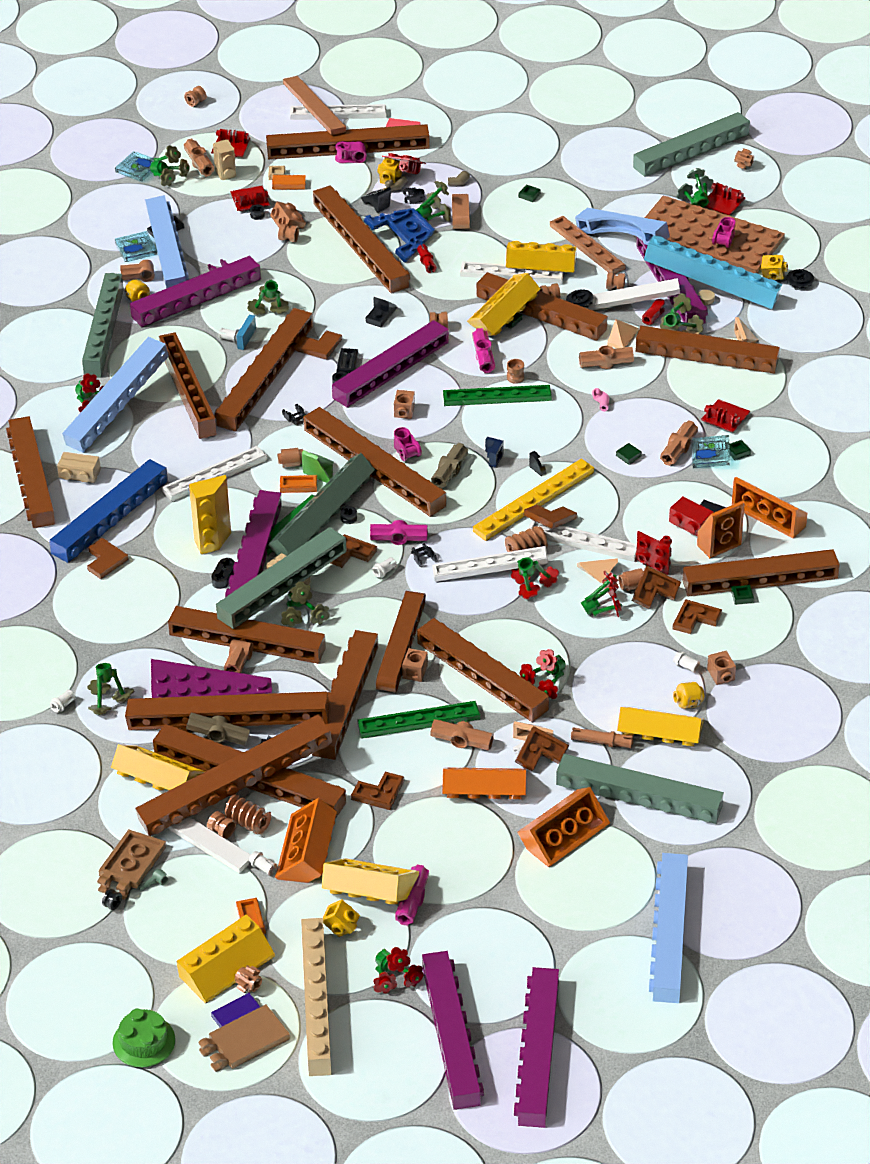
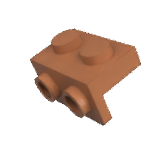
M276 202L270 216L278 227L282 223L288 226H299V228L304 229L306 222L296 210L295 205L289 202L287 204Z

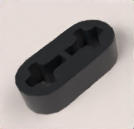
M223 558L218 562L211 575L214 588L223 589L229 585L230 576L234 575L233 566L235 561L232 558Z

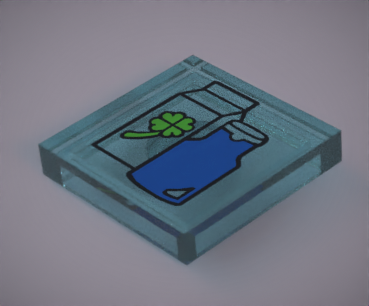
M133 151L115 167V172L142 182L152 173L150 165L154 158Z
M147 231L115 238V244L125 262L157 255V249Z
M729 435L692 438L693 468L730 465Z

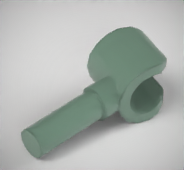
M156 869L152 877L139 885L138 888L141 891L156 881L164 885L168 881L167 873L161 869Z

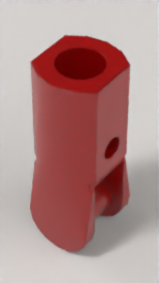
M656 299L651 307L642 315V322L646 325H652L665 312L663 307L665 301L663 299Z

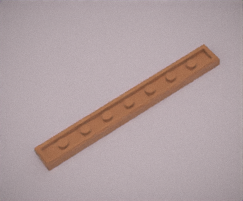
M298 76L283 79V84L331 135L346 132V126Z

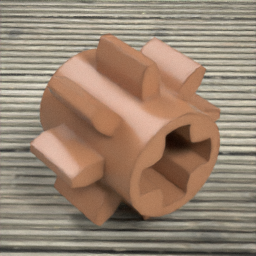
M745 148L742 151H737L734 159L737 167L746 170L747 166H752L754 162V155H751L752 151Z
M254 966L240 968L235 975V981L238 983L236 988L243 993L257 991L262 984V978L259 976L261 971Z

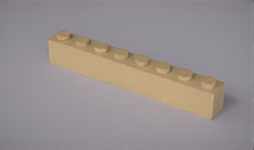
M323 918L301 919L309 1076L331 1075Z

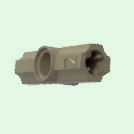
M457 443L453 445L447 456L443 455L441 457L438 469L431 478V482L442 489L447 486L453 476L459 474L461 464L468 455V448L464 444Z
M192 712L186 729L205 734L209 740L221 743L226 740L243 746L246 745L250 732L249 729L229 724L228 720L223 716L209 718Z

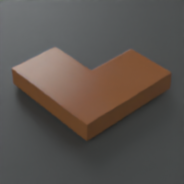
M326 330L319 340L302 336L295 345V351L327 360L341 342L342 335Z
M536 504L524 509V516L554 529L577 519V512L564 506L550 511Z
M344 534L347 552L330 564L343 568L351 557L369 562L377 552V546Z
M101 538L88 547L89 552L96 556L97 559L87 565V570L99 579H102L129 560L128 554L104 538Z
M646 566L631 601L647 609L651 607L656 593L673 601L681 582Z
M685 599L672 625V629L691 634L697 622L716 627L722 615V609Z
M533 726L514 762L530 771L535 769L541 755L560 764L563 754L566 753L569 745Z
M385 771L378 786L358 781L351 794V800L390 810L404 783V776Z

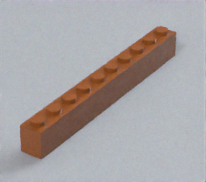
M428 124L347 129L346 132L331 135L328 131L266 135L268 160L337 155L335 147L338 142H362L365 145L366 153L430 149Z
M331 185L313 190V204L386 289L392 294L409 288L410 274L408 270L402 267L400 261H397L392 252L387 250L385 244L381 243L377 235L372 233L369 226L365 225L360 216H357L354 209L350 208L338 191Z
M293 308L286 315L283 323L278 326L277 331L271 335L268 343L263 346L262 351L259 355H256L253 363L248 366L247 371L239 378L238 383L232 387L231 392L224 398L220 407L215 410L214 417L216 418L217 427L235 432L238 430L295 352L297 342L302 336L306 337L313 328V313Z
M318 407L303 416L304 431L348 461L362 453L375 469L370 474L371 477L429 517L446 507V492L443 489L434 485L430 480L425 479L418 472L400 462L365 436H362L353 428H350L341 420L331 415L328 411Z
M327 691L128 699L125 719L128 730L161 729L164 724L177 728H186L191 712L209 718L223 716L228 720L229 724L236 726L300 724L318 714L324 723H328L330 702Z
M318 714L137 806L135 810L138 820L148 836L159 834L164 829L180 823L191 815L198 814L201 810L217 804L224 798L254 785L259 780L291 766L292 763L302 758H307L310 754L320 749L326 748L332 743L331 732Z
M164 724L153 739L154 752L203 771H208L243 753L230 746L219 744L213 740H208ZM283 768L273 775L259 780L254 785L246 787L301 808L320 798L337 811L335 819L346 804V789L289 768Z

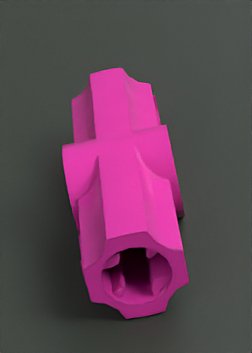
M477 328L476 331L472 332L476 360L478 361L480 371L491 373L495 369L491 341H489L487 331L483 330V328Z
M395 520L392 524H370V540H390L395 545H403L406 541H427L428 525H408L403 520Z
M417 864L411 867V870L419 871V876L408 898L399 902L395 920L401 925L408 926L413 923L418 907L423 904L425 886L429 877V870L424 865Z

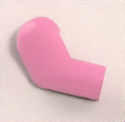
M595 388L592 391V396L594 400L600 403V410L605 412L609 408V395L599 388Z

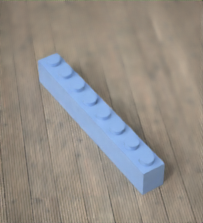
M165 195L145 199L166 288L189 280L186 264L183 262L184 256L170 201L166 202Z
M148 337L62 433L67 446L84 453L92 445L93 441L102 434L107 425L114 420V417L124 409L129 400L145 385L151 375L167 360L169 355L165 343Z
M662 853V861H657V874H661V878L656 877V890H659L660 894H655L654 907H659V911L654 910L653 923L658 924V926L653 927L652 940L657 942L652 944L651 957L655 958V962L651 961L650 975H654V979L649 980V992H653L654 1002L679 1003L688 863V855Z

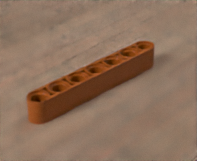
M405 591L377 675L376 690L397 692L402 678V663L408 648L411 649L424 610L425 593Z

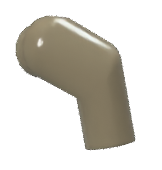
M462 171L457 177H448V186L464 185L470 178L469 172Z
M402 176L395 183L390 179L385 182V186L390 187L391 191L401 190L408 182V179Z

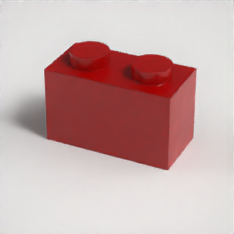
M682 496L670 507L669 522L698 536V530L710 514L714 512Z

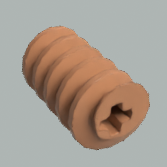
M540 526L532 527V529L529 528L525 532L521 531L519 534L516 533L512 537L508 536L505 538L507 552L541 547V545L548 546L546 534Z
M234 794L227 802L225 817L236 821V824L246 827V829L253 831L255 834H261L270 824L271 812L266 813V809H259L258 805H253L251 801L246 802L245 798H240L239 795Z

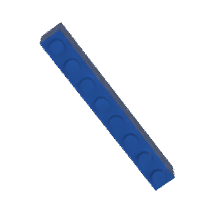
M151 459L146 461L49 540L51 554L69 563L149 496L153 495L160 487L164 486L168 482L167 467Z

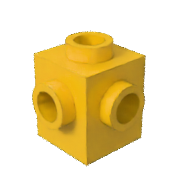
M384 158L383 162L378 165L377 172L379 173L380 183L385 184L390 179L395 183L400 179L402 171L399 169V160Z
M783 255L763 256L761 264L763 277L773 280L784 279L785 272H788V263L785 262Z
M341 899L328 905L323 916V924L338 937L355 931L360 915Z

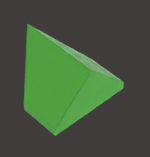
M303 450V473L306 475H317L318 480L327 483L333 477L334 461Z

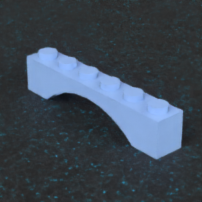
M586 208L575 217L577 227L587 234L624 232L637 236L646 245H648L653 235L663 237L665 240L670 237L668 225L665 221L593 208Z

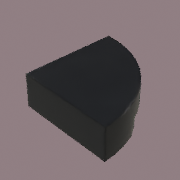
M534 450L529 453V467L540 476L546 474L545 465L542 466L538 459L540 455Z

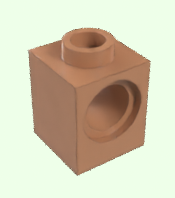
M397 390L394 400V417L412 419L415 407V391Z
M408 648L402 663V679L422 682L428 667L427 651Z
M727 650L708 655L707 670L716 685L735 680L736 665Z

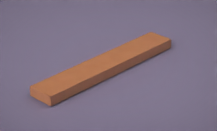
M560 216L550 221L551 228L607 272L617 274L626 269V264L566 217Z

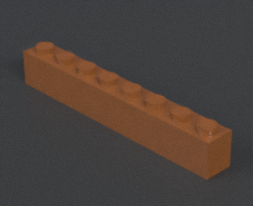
M486 272L476 283V297L488 301L508 279ZM538 291L537 297L528 301L525 304L526 307L520 312L595 341L607 330L608 316Z
M640 325L636 337L635 352L773 374L776 372L780 351L778 346Z
M176 332L160 335L159 341L166 344L169 355L165 364L199 439L217 435L214 414Z
M30 416L8 420L9 427L6 428L7 437L11 438L9 439L10 450H13L11 452L16 473H20L17 474L18 483L23 485L20 486L21 496L26 497L23 498L24 508L28 509L26 510L27 521L32 522L33 528L54 525V511Z
M834 549L686 566L683 567L682 581L687 597L730 592L733 586L750 585L751 589L838 579L840 564Z
M175 606L168 620L169 635L228 647H230L233 639L253 643L254 652L319 664L326 649L325 634L250 619L232 629L217 619V613Z
M433 618L417 629V644L533 723L549 710V696L544 691L536 688L531 682L520 677L515 671H511L500 661L489 656L487 652L482 651L472 642L461 637L459 633L448 628L444 623Z
M355 630L353 637H349L348 650L343 652L342 665H338L337 677L333 678L332 690L328 692L330 711L328 723L325 724L331 732L332 743L326 748L312 753V756L336 760L379 648L378 633Z

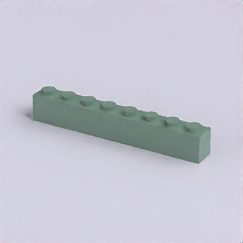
M737 112L633 154V168L646 177L747 136L750 130V120Z
M105 273L82 358L84 374H95L98 378H102L124 291L121 273Z
M359 453L352 457L272 539L268 546L276 556L281 553L287 556L308 542L310 538L315 537L320 532L319 528L324 527L331 521L329 519L331 515H336L341 510L340 506L345 505L351 500L350 495L357 493L361 489L360 485L365 484L371 479L370 474L375 469L364 455Z
M330 527L319 533L310 541L216 603L217 619L232 629L236 628L293 587H296L297 582H303L347 552L345 536Z
M563 754L556 771V785L575 790L591 787L596 795L714 824L717 823L723 807L724 792L568 754Z

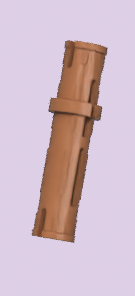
M575 727L571 731V740L632 749V735L616 734L615 731L609 733Z

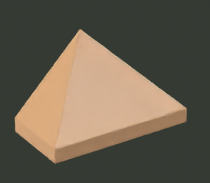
M735 317L734 332L737 340L756 343L759 339L739 317Z
M615 319L607 345L614 348H625L639 331V328Z
M618 558L579 562L577 567L602 583V580L606 578L604 571L610 573L618 563Z
M514 721L513 738L525 741L533 726L553 736V730L539 725Z

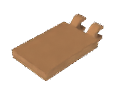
M128 829L99 869L100 877L97 883L101 885L98 891L106 893L110 888L111 882L115 881L118 882L116 890H119L122 894V899L125 900L130 888H138L166 848V841Z
M267 1004L210 1032L209 1038H203L198 1042L201 1046L199 1051L203 1057L208 1056L215 1050L219 1051V1053L210 1056L213 1062L210 1066L217 1072L227 1065L233 1069L290 1039V1034Z

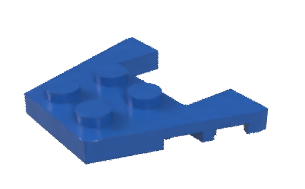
M414 208L394 211L393 214L387 215L380 213L379 216L375 217L367 215L364 218V222L373 231L388 225L406 243L396 248L395 254L404 263L417 252L419 245L422 246L434 234V228Z

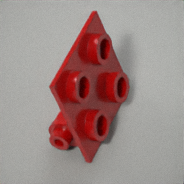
M227 129L216 131V136H218L216 142L229 140L234 148L235 157H243L251 139L249 133L234 130L232 135V130H229V132Z
M388 153V156L382 155L384 158L399 160V169L401 171L415 175L419 174L421 164H426L421 162L420 158L409 155L400 156L393 153Z
M716 182L711 186L713 191L708 195L710 202L706 207L725 215H731L746 197H743L744 193L741 190L732 187L728 188L727 185L724 186Z
M263 186L230 191L237 211H246L256 204L264 207L270 206L268 192L264 191Z
M718 399L713 405L705 406L704 412L706 414L701 420L734 432L750 411Z
M637 531L636 560L668 575L669 566L671 565L672 548L670 546L672 539L666 535L659 541Z

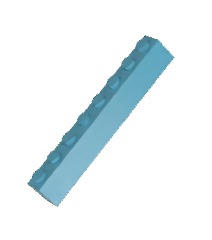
M653 235L644 256V260L770 309L777 302L782 284L773 279H767L760 274L746 271L742 267L733 266L726 261H720L710 255L681 246L679 243L665 240L660 236Z

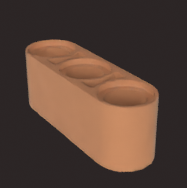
M452 194L453 229H470L469 194Z

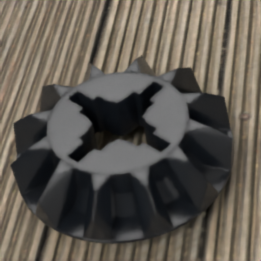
M795 269L787 274L786 280L788 285H792V288L798 287L800 289L803 287L806 289L807 286H812L814 276L807 270Z
M585 289L575 290L566 297V301L586 308L593 304L594 299L592 292Z

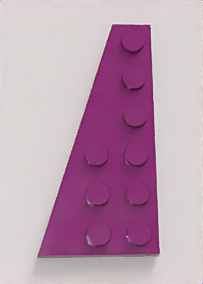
M151 659L152 698L272 693L271 678Z

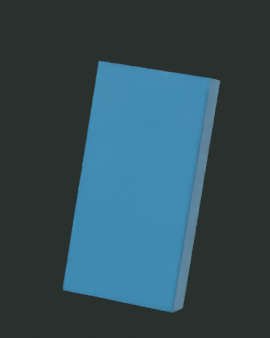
M248 315L236 335L237 348L240 350L245 349L256 330L255 315Z

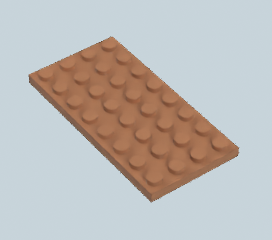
M664 195L644 217L667 222L670 235L667 239L668 241L679 243L686 248L694 249L699 253L710 255L715 259L726 261L733 266L742 267L746 271L757 274L761 270L763 256L772 255L785 238V233ZM724 217H731L736 221L735 237L730 248H726L725 245L712 244L714 231Z

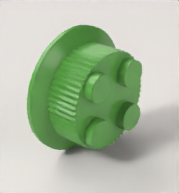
M133 1009L121 1020L119 1028L113 1036L114 1053L123 1063L133 1067H150L159 1064L171 1054L175 1046L173 1028L164 1020L163 1016L150 1009Z

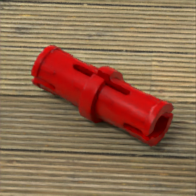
M422 244L424 249L419 245L417 252L420 255L421 263L425 266L428 273H431L430 268L432 272H435L437 267L433 261V255L425 244Z

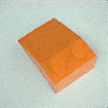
M743 501L710 514L698 530L697 546L709 558L741 545L745 506Z

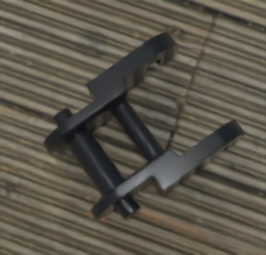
M414 187L403 190L404 195H406V192L409 195L404 198L405 203H408L407 200H409L410 204H417V202H423L426 199L424 189H416Z
M295 404L297 413L292 414L285 411V409L282 410L284 418L294 425L297 424V421L303 419V416L307 415L298 404Z
M425 543L417 549L412 547L411 554L414 555V560L418 566H422L420 557L424 555L431 557L433 561L437 560L432 548L426 546Z

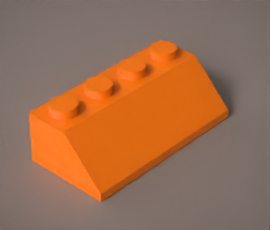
M738 477L734 478L732 505L743 501L745 503V514L791 538H795L806 527L807 512Z
M444 767L442 794H447V798H459V794H468V798H480V795H488L489 799H501V795H509V799H522V795H526V768Z
M591 787L577 789L517 833L526 849L546 866L550 867L610 824V821Z
M320 798L315 799L291 814L275 875L276 879L308 883L323 874V864L328 855L327 851L332 839L331 834L335 825L337 811Z

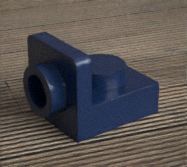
M486 437L485 452H487L490 467L496 468L504 455V440Z

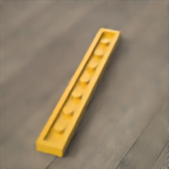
M582 458L474 525L473 532L487 541L525 517L524 509L536 504L539 506L544 505L593 474L594 467Z

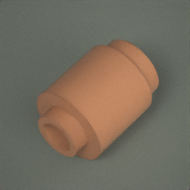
M298 447L281 449V453H277L278 464H282L283 468L300 466L302 464L303 449H298Z
M642 568L626 571L619 575L620 588L627 591L636 589L643 573Z

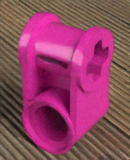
M338 142L336 144L337 155L335 160L338 163H362L367 158L366 148L362 142Z
M731 217L721 219L713 234V245L721 244L725 245L726 248H730L735 237V219Z
M405 427L395 429L394 448L402 461H407L408 458L413 456H421L420 444L415 440L410 431Z

